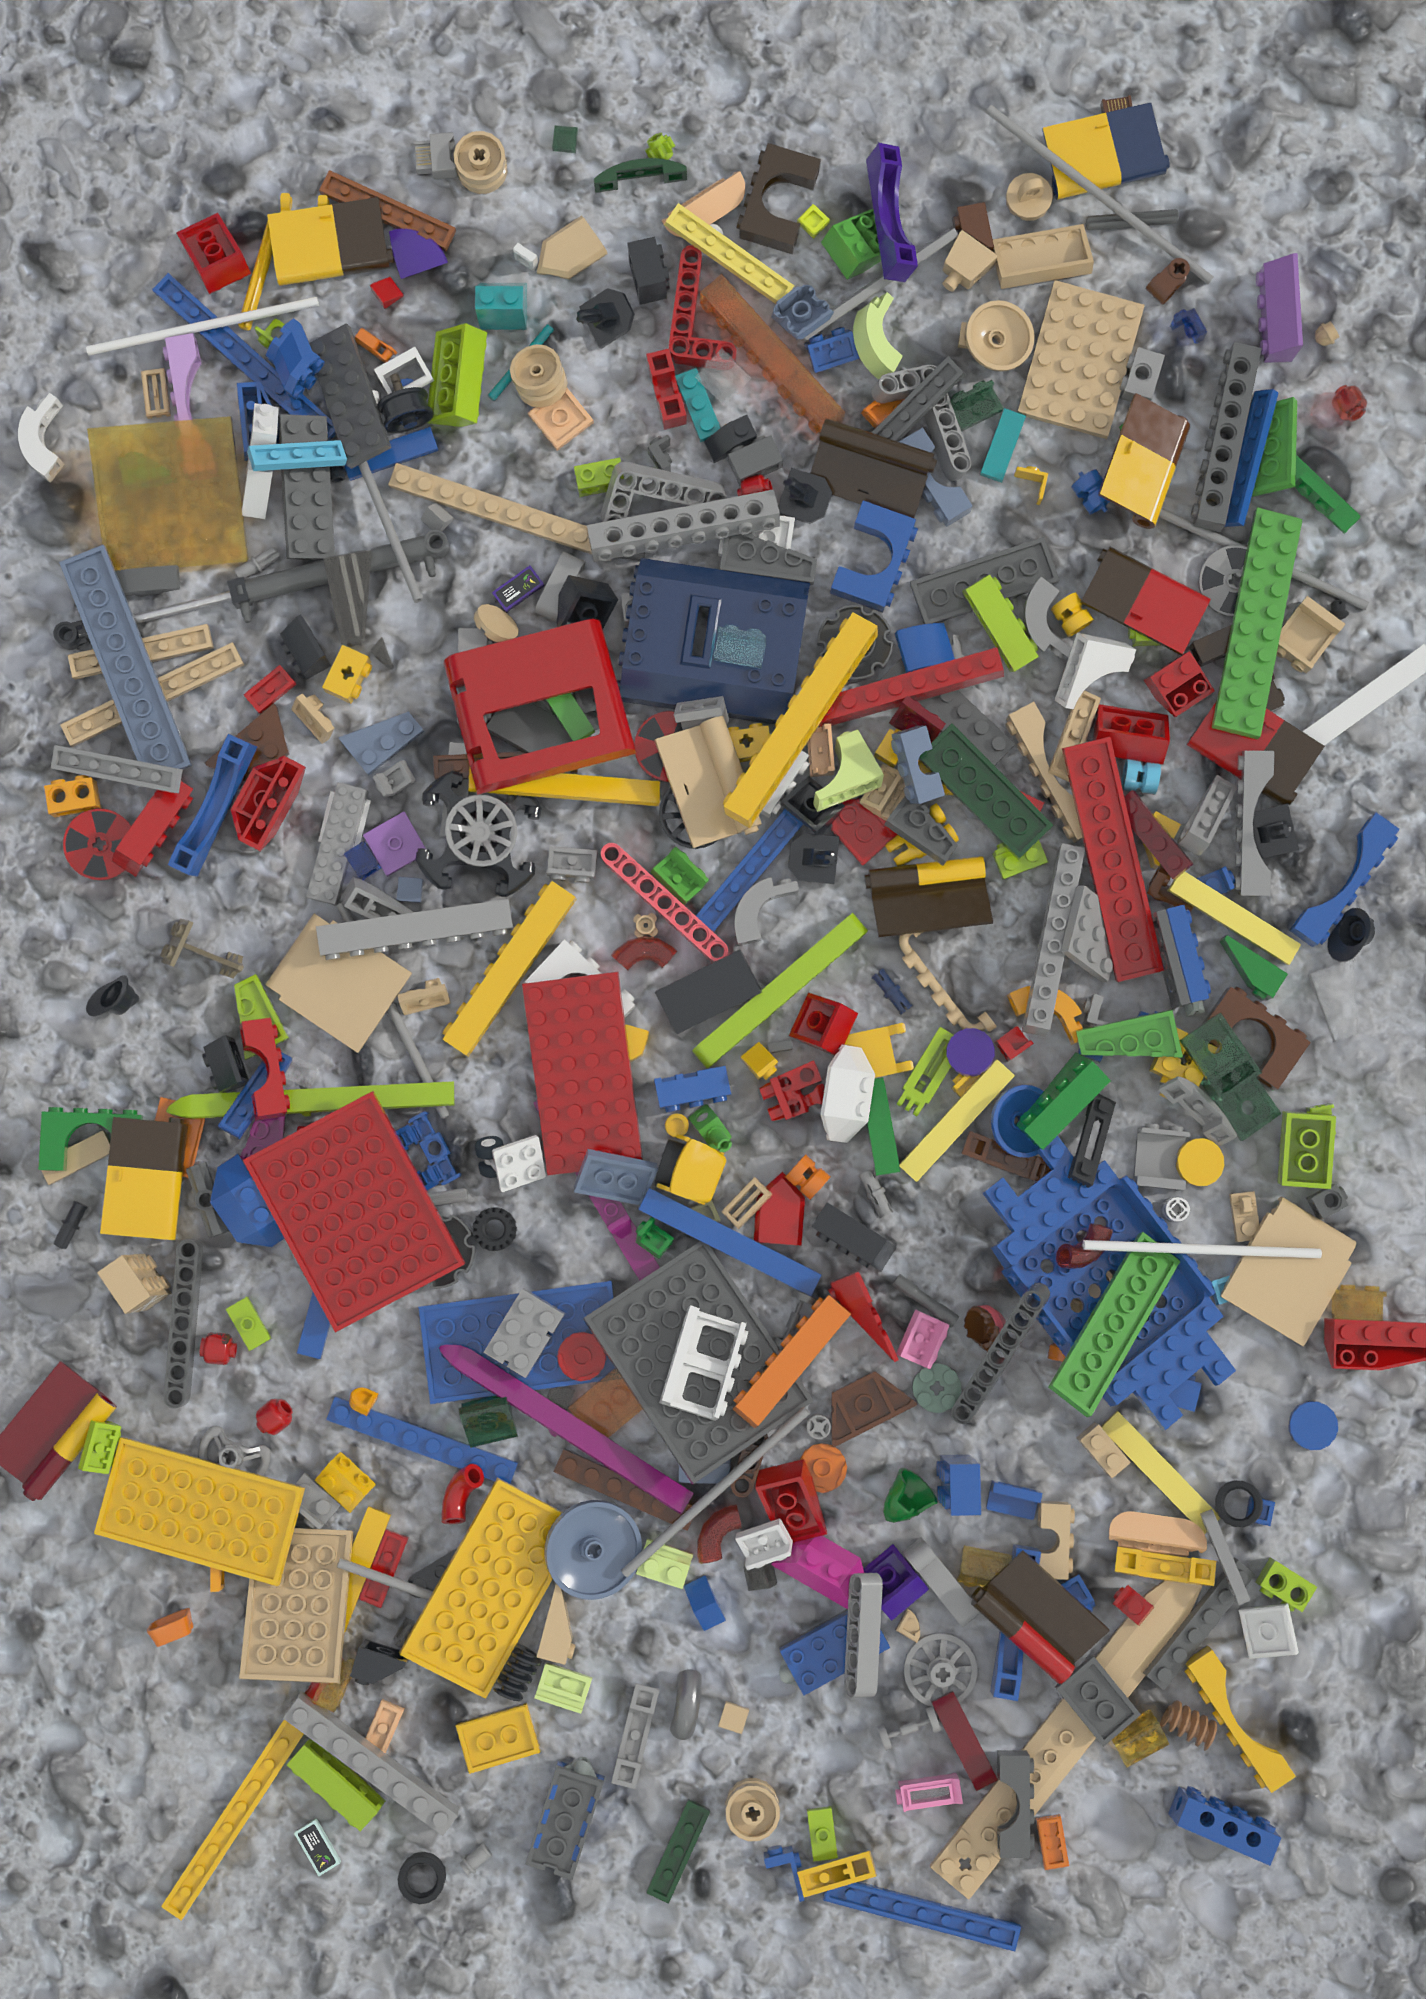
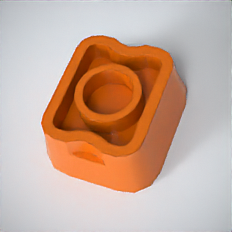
M185 1608L162 1617L149 1625L147 1633L157 1647L185 1637L192 1632L191 1629L194 1625L190 1608Z

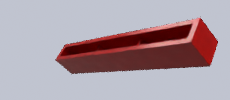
M992 648L842 691L820 722L819 727H823L822 725L831 724L833 726L899 707L906 696L921 701L1004 677V669L998 648Z

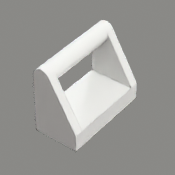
M416 347L374 369V374L387 395L392 393L385 379L415 362L424 376L404 386L403 389L411 387L422 388L434 381Z

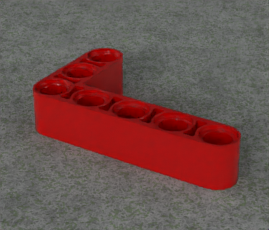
M689 245L682 250L669 339L671 358L674 363L680 365L729 370L736 363L737 353L732 343L692 337L702 268V253L698 248ZM689 257H694L697 259V261L694 263H689L686 261V259ZM686 279L693 280L694 283L692 285L687 286L683 284V281ZM682 302H689L691 306L682 308L680 304ZM680 324L688 326L687 330L680 331L676 327ZM676 347H683L685 351L683 353H676L674 349ZM704 349L708 351L706 356H699L697 354L699 350ZM727 352L730 353L732 357L729 359H722L720 355L722 353Z

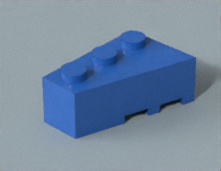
M261 382L237 383L244 461H248L247 450L248 446H250L254 404L271 405ZM277 426L276 444H279V429H278V426Z
M726 1066L699 1070L688 1074H677L663 1079H654L660 1109H665L666 1113L679 1111L680 1106L689 1104L690 1108L703 1106V1101L713 1099V1103L727 1101V1096H731Z

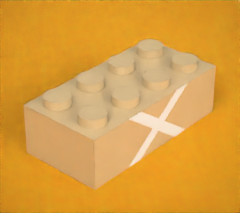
M121 1255L97 1272L125 1314L149 1310L172 1294L168 1289L171 1287L165 1276L158 1274L155 1269L157 1264L150 1255Z

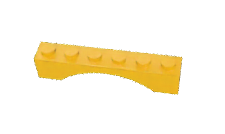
M1206 1646L1191 1656L1185 1664L1187 1667L1184 1671L1192 1684L1197 1682L1201 1688L1198 1693L1205 1704L1211 1703L1215 1711L1212 1712V1715L1220 1726L1222 1724L1226 1726L1229 1731L1226 1733V1736L1232 1745L1240 1747L1243 1753L1239 1756L1248 1768L1253 1767L1257 1773L1253 1777L1261 1789L1266 1787L1273 1793L1295 1778V1774L1277 1750L1263 1746L1251 1739L1236 1722L1227 1700L1226 1670L1214 1651L1209 1646Z

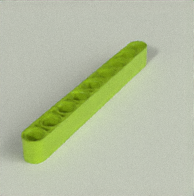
M851 913L762 989V993L754 996L692 1050L693 1054L706 1069L710 1068L868 932V929L854 913Z

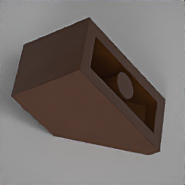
M985 202L957 207L956 215L952 217L953 228L958 233L963 230L993 252L994 243Z

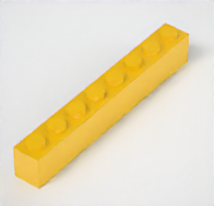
M553 881L549 885H543L538 893L540 898L535 905L531 903L524 914L526 916L522 924L518 923L511 932L513 938L508 944L504 943L497 953L499 958L495 964L491 962L483 973L486 977L482 983L477 982L470 992L472 995L468 1003L463 1002L456 1012L459 1016L454 1023L449 1022L442 1033L445 1035L443 1038L445 1042L467 1057L475 1049L577 900L574 895Z

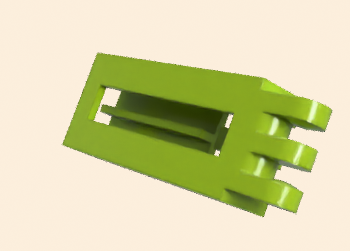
M942 1027L938 1028L903 1085L902 1090L904 1092L896 1103L898 1106H902L905 1099H907L909 1102L905 1110L908 1112L913 1104L917 1105L913 1111V1115L916 1117L923 1106L929 1104L951 1068L947 1058V1045L954 1035ZM922 1074L932 1079L924 1093L921 1092L926 1085L924 1081L921 1080L915 1088Z

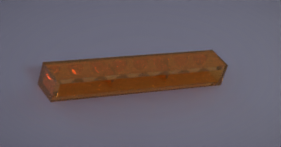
M722 274L700 292V305L707 313L711 312L716 317L717 325L723 331L726 329L732 335L731 340L738 348L742 347L747 352L746 356L753 365L758 364L762 369L761 372L768 382H774L778 387L777 391L785 400L788 398L791 401L794 411L800 417L804 416L807 419L809 428L815 434H820L826 418L840 423L844 420L845 411Z

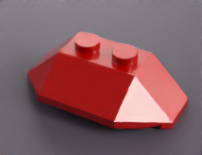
M282 756L253 767L230 809L239 841L260 852L277 834L299 793L306 769L305 766L286 756Z

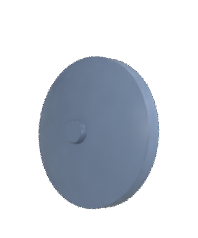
M588 1500L571 1506L555 1520L545 1542V1563L552 1579L569 1595L585 1600L602 1599L618 1592L632 1579L636 1570L630 1576L625 1577L621 1569L642 1552V1540L636 1523L622 1508L603 1500Z

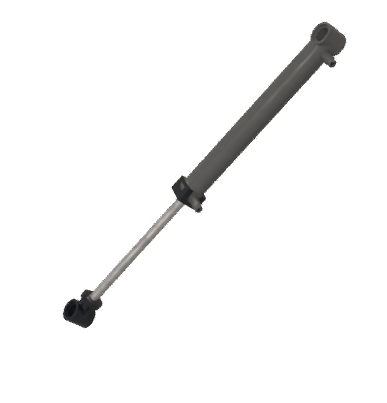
M431 530L426 535L400 541L408 563L424 560L429 577L436 576L433 558L442 559L450 550L448 539L440 530ZM436 540L443 542L442 546L438 549L431 547V544ZM386 544L249 579L240 577L228 580L229 591L133 614V617L137 624L232 600L236 609L241 610L244 622L250 623L252 619L249 606L253 605L252 602L397 567L399 564L391 544ZM82 620L75 622L62 621L53 630L55 640L65 649L74 650L82 644L90 643ZM68 631H73L72 637L64 640V634Z

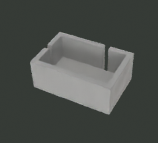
M523 1288L484 1353L502 1364L508 1361V1368L526 1378L552 1337L547 1334L548 1331L554 1333L566 1313Z

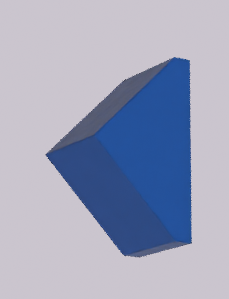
M706 1575L683 1586L692 1610L704 1631L726 1621Z

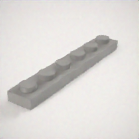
M54 745L51 769L173 793H179L183 770Z

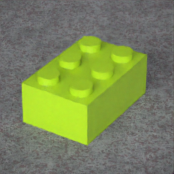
M1282 1111L1277 1183L1282 1186L1331 1189L1336 1129L1335 1115Z

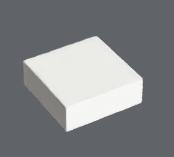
M517 243L513 248L515 260L534 271L538 266L537 255Z

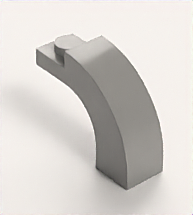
M1040 576L1033 584L1025 601L1024 621L1027 632L1042 651H1045L1051 645L1053 647L1050 651L1062 659L1064 655L1069 658L1072 648L1051 632L1046 618L1049 605L1060 590Z
M770 877L759 881L744 894L735 914L734 931L737 946L761 941L757 920L760 909L772 899L797 894L799 892L797 881L791 882V879H784L778 881L777 886H773L772 878Z

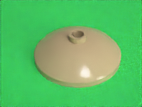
M997 300L981 305L972 313L966 325L965 339L971 355L979 364L994 371H1009L1020 366L1029 357L1034 345V330L1030 319L1022 309L1010 302ZM992 338L997 339L998 344H994Z

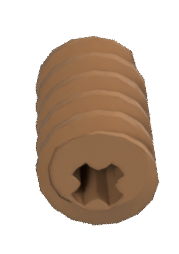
M1178 1700L1168 1706L1160 1722V1727L1162 1728L1167 1723H1170V1732H1173L1177 1727V1736L1179 1737L1186 1732V1741L1188 1742L1195 1737V1746L1197 1747L1204 1742V1751L1211 1746L1216 1736V1721H1208L1207 1716H1200L1198 1711H1191L1187 1705L1182 1707V1703Z

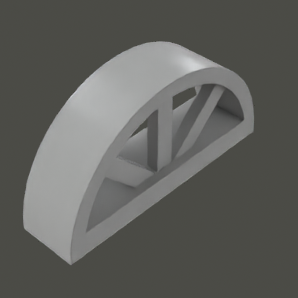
M1216 775L1188 819L1177 844L1199 857L1210 845L1237 786Z

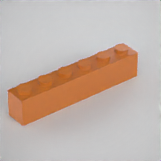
M830 1295L824 1299L819 1297L811 1306L812 1314L808 1318L804 1315L795 1326L798 1328L797 1332L793 1336L788 1334L780 1345L783 1349L778 1354L774 1352L765 1362L767 1368L762 1373L757 1371L749 1381L752 1386L747 1392L742 1389L733 1400L736 1405L732 1409L753 1428L760 1425L851 1315Z

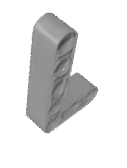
M924 365L882 375L872 388V397L878 403L905 399L925 379L924 377H927L937 367L934 365ZM947 393L924 418L945 477L949 480L957 481L970 469L971 459Z
M620 462L615 465L601 510V520L606 522L612 517L617 519L627 518L634 493L689 506L727 499L723 486L714 481L634 463ZM625 473L630 474L627 479H620L621 475ZM653 479L650 484H643L644 480ZM675 484L674 488L665 489L667 485ZM691 489H698L695 494H688ZM720 494L717 499H710L712 495ZM616 496H624L620 501L613 500Z

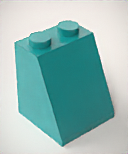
M479 283L476 285L475 311L480 329L527 330V283Z

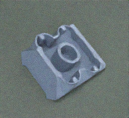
M803 285L801 287L797 286L776 302L771 318L798 340L804 339L830 320L834 311L830 309L829 304L825 300L817 298L815 289L811 285Z

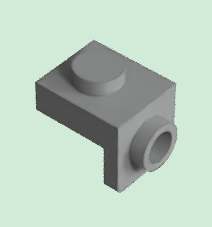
M399 761L385 772L377 773L373 776L377 790L384 797L397 795L416 782L406 761Z
M1093 994L1090 999L1086 998L1083 1012L1086 1015L1083 1023L1089 1025V1027L1108 1023L1097 1020L1104 996Z

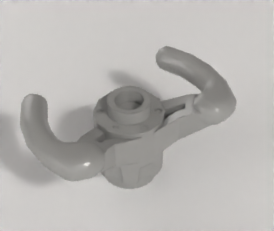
M212 1426L204 1434L199 1445L198 1458L207 1460L208 1446L211 1440L214 1439L219 1448L218 1456L221 1466L234 1469L242 1465L246 1460L259 1457L261 1463L254 1474L264 1476L267 1472L271 1459V1451L267 1446L259 1445L254 1448H248L235 1443L226 1437L223 1428L220 1426Z

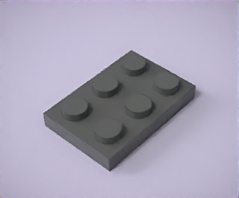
M1093 1655L1080 1664L1065 1682L1055 1686L1057 1691L1103 1747L1141 1715Z

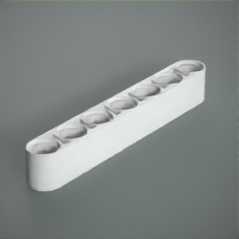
M1423 644L1303 732L1323 745L1329 743L1426 673V645Z

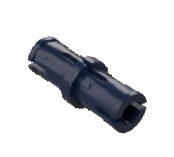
M882 968L878 973L884 979L883 981L877 973L871 978L885 993L883 996L886 999L889 998L899 1014L902 1015L906 1010L900 1004L901 1002L907 1010L913 1005L899 990L901 987L898 984L895 985L885 972V969Z

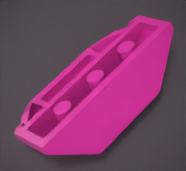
M823 1536L794 1542L789 1557L782 1561H774L771 1564L848 1609L850 1578L855 1573H864L860 1557Z

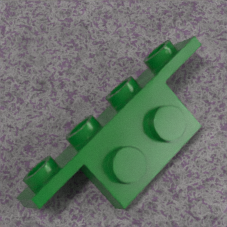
M1296 455L1295 488L1345 534L1361 516Z

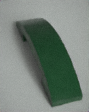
M643 158L622 162L606 169L594 178L595 193L618 190V181L649 176L663 175L664 183L686 181L687 167L675 161L658 158Z

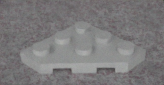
M1085 885L1077 886L1060 952L1100 982H1109L1113 963L1109 952L1098 895Z

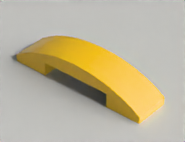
M1117 1547L1115 1572L1171 1582L1214 1586L1216 1561Z

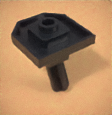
M607 288L579 306L577 322L588 324L598 347L601 349L631 330L635 313L623 292Z
M791 467L787 480L783 481L785 487L778 505L780 515L794 517L795 520L808 524L825 517L832 497V491L826 479Z
M1288 803L1254 812L1253 835L1261 858L1265 859L1299 850Z
M803 833L790 844L788 868L798 881L834 885L840 837Z

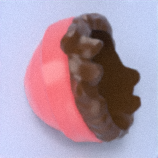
M989 1305L973 1306L968 1310L964 1319V1328L967 1329L966 1336L971 1338L984 1351L988 1352L1005 1325L1006 1320L999 1311Z

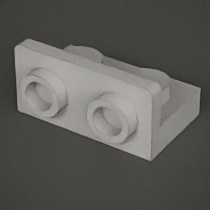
M305 1472L295 1483L297 1486L305 1487L299 1513L305 1517L303 1520L309 1527L313 1529L317 1527L320 1530L341 1505Z

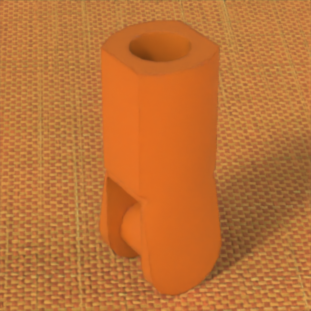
M363 328L355 335L356 343L383 363L388 362L393 355L396 356L397 354L394 348ZM381 347L385 349L382 354L378 352Z

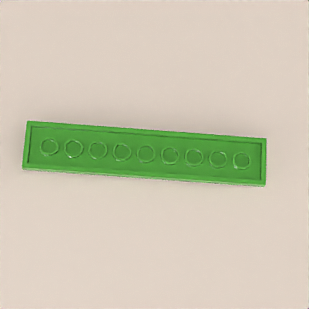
M1258 507L1254 511L1211 728L1257 740L1261 737L1303 519Z

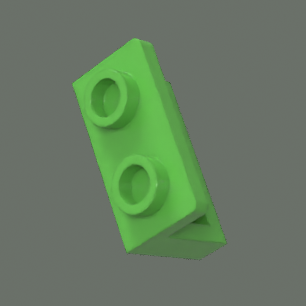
M674 847L650 872L683 905L696 896L709 881L703 870L697 868L689 860L687 854L680 851L677 847Z

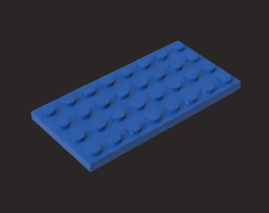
M612 1281L531 1291L566 1314L554 1333L548 1331L547 1334L552 1337L526 1378L508 1368V1361L502 1364L484 1353L519 1293L419 1306L430 1404L495 1396V1394L450 1365L440 1352L439 1347L442 1345H461L469 1348L533 1390L621 1379L620 1374L607 1355L601 1372L596 1377L586 1381H577L566 1376L558 1364L557 1357L560 1345L568 1336L578 1332L592 1334L583 1318L614 1298Z

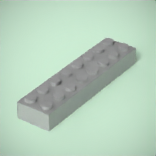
M337 783L306 895L308 899L335 906L338 904L368 796L366 789Z

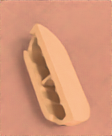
M740 171L734 172L726 180L724 177L681 205L710 225L741 203L745 194L744 178ZM669 217L661 220L663 225ZM665 226V228H666L671 234H673V235H675V236H677V237H680L678 234H676L675 232H673L672 230H670L668 227Z
M1128 1511L1117 1515L1112 1520L1109 1528V1540L1114 1539L1117 1541L1119 1547L1188 1557L1189 1552L1199 1550L1200 1553H1203L1207 1550V1540L1204 1532L1198 1525L1187 1519Z

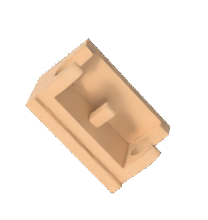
M831 724L817 727L807 742L810 777L834 775L835 766Z

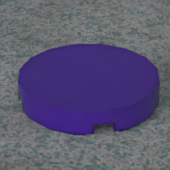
M966 1028L958 1031L951 1037L947 1045V1058L950 1066L957 1073L964 1076H978L991 1067L995 1059V1047L991 1038L985 1032L976 1028Z

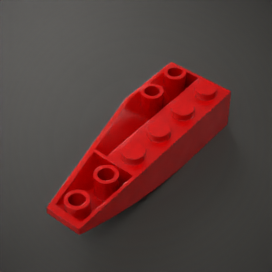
M1324 1318V1344L1331 1367L1333 1369L1386 1370L1426 1361V1323Z

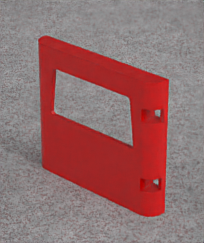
M584 620L452 654L443 661L477 795L637 754L602 625L599 620ZM465 686L466 691L458 694L456 688ZM586 688L594 690L600 729L598 735L502 760L499 759L484 721V715ZM482 753L484 759L475 762L473 755Z

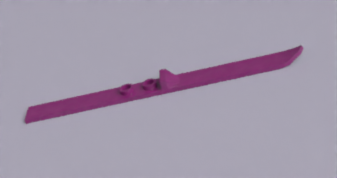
M536 1100L533 1104L539 1112L538 1101ZM588 1195L639 1281L659 1269L660 1267L653 1255L636 1243L637 1228L622 1203Z
M442 1345L439 1347L441 1354L456 1370L546 1427L550 1435L554 1437L560 1436L680 1515L683 1513L694 1493L473 1350L461 1345Z

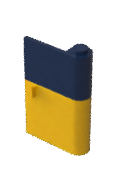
M1151 102L1042 128L1046 147L1100 189L1165 175L1166 170L1170 167L1168 155H1164ZM1051 164L1053 172L1052 189L1056 200L1088 193Z

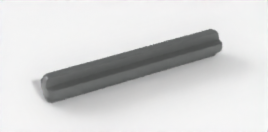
M1177 209L1131 212L1148 226L1174 224L1179 220ZM1117 214L1088 216L1086 219L1087 230L1133 227Z

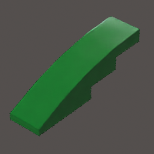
M875 1078L869 1119L866 1126L868 1128L875 1175L878 1176L900 1172L884 1078Z

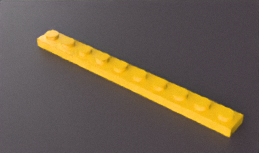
M283 1720L161 1907L181 1921L304 1734L286 1720Z

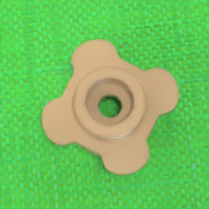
M655 914L635 915L633 921L636 923V930L634 932L636 937L642 938L644 935L654 937L658 934V929L655 926V921L657 920ZM645 923L648 924L647 928L643 926Z

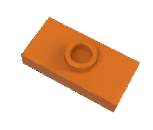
M904 399L888 403L873 401L862 410L861 414L876 428Z
M1056 1814L1035 1818L1044 1869L1068 1867L1069 1861L1061 1815Z

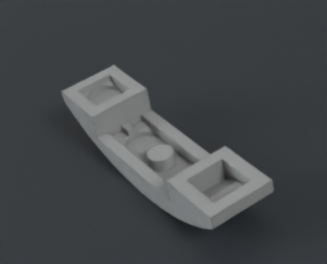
M1178 1076L1158 1086V1090L1172 1104L1178 1102L1203 1126L1202 1133L1218 1147L1237 1138L1234 1128L1221 1109L1202 1089L1191 1081Z
M638 1683L635 1684L611 1783L632 1789L636 1788L660 1689Z

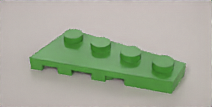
M1294 397L1276 401L1252 497L1295 487L1297 400Z
M1172 1009L1076 1030L1081 1055L1183 1058Z

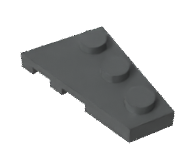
M904 796L884 825L943 866L958 844L940 823H936L930 816V810L925 804H910V801Z

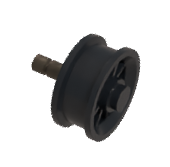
M392 374L390 379L395 392L388 394L377 404L379 412L385 418L383 423L385 430L390 433H402L417 429L428 423L434 417V411L427 404V391L420 387L403 389L399 374Z

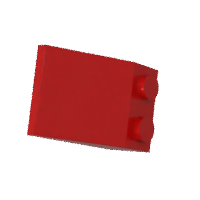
M219 213L176 232L209 294L251 274L240 248Z
M804 1459L759 1470L755 1488L770 1522L781 1519L793 1543L827 1535L813 1478Z

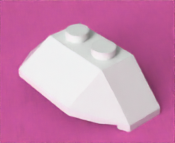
M841 1045L839 1052L828 1066L821 1118L827 1133L826 1138L829 1141L848 1143L868 1122L875 1073L862 1048Z

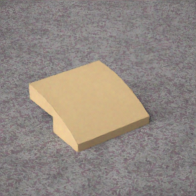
M882 764L880 767L884 774L882 786L865 793L860 800V804L886 821L904 798L905 783L898 770Z

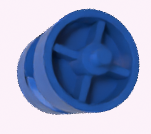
M1094 469L1086 474L1082 471L1079 472L1080 478L1072 484L1071 488L1078 498L1084 499L1082 504L1089 515L1101 509L1103 512L1108 511L1106 506L1110 501L1098 495L1103 482V478L1098 470Z

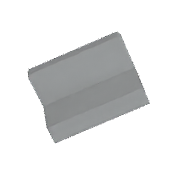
M723 696L676 704L674 712L676 723L681 722L683 730L699 726L702 722L718 716H723L726 724L729 722Z

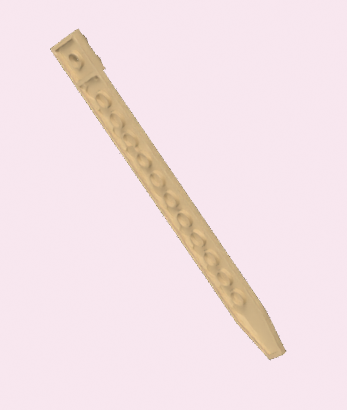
M1163 1580L1143 1596L1154 1606V1609L1141 1625L1138 1626L1127 1616L1095 1656L1096 1660L1127 1698L1146 1676L1143 1672L1191 1613L1203 1585ZM1064 1698L1060 1700L1021 1749L1027 1750L1030 1758L1034 1759V1774H1030V1783L1034 1784V1799H1030V1809H1034V1816L1096 1739ZM998 1778L930 1864L931 1869L968 1900L1001 1859L997 1852V1826L1007 1822L1014 1814L1017 1805L1015 1791ZM967 1857L970 1858L969 1864L971 1866L968 1869H961L959 1859L965 1860Z

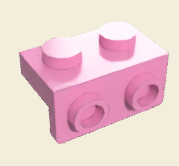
M915 1310L896 1354L927 1369H931L937 1360L941 1344L947 1337L949 1324Z

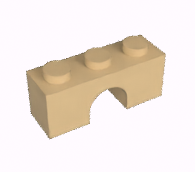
M1041 1501V1503H1038L1037 1525L1040 1528L1054 1530L1056 1542L1051 1549L1040 1550L1041 1558L1039 1565L1054 1579L1068 1580V1574L1073 1571V1559L1069 1558V1548L1074 1546V1535L1070 1533V1523L1074 1524L1075 1511L1068 1502Z

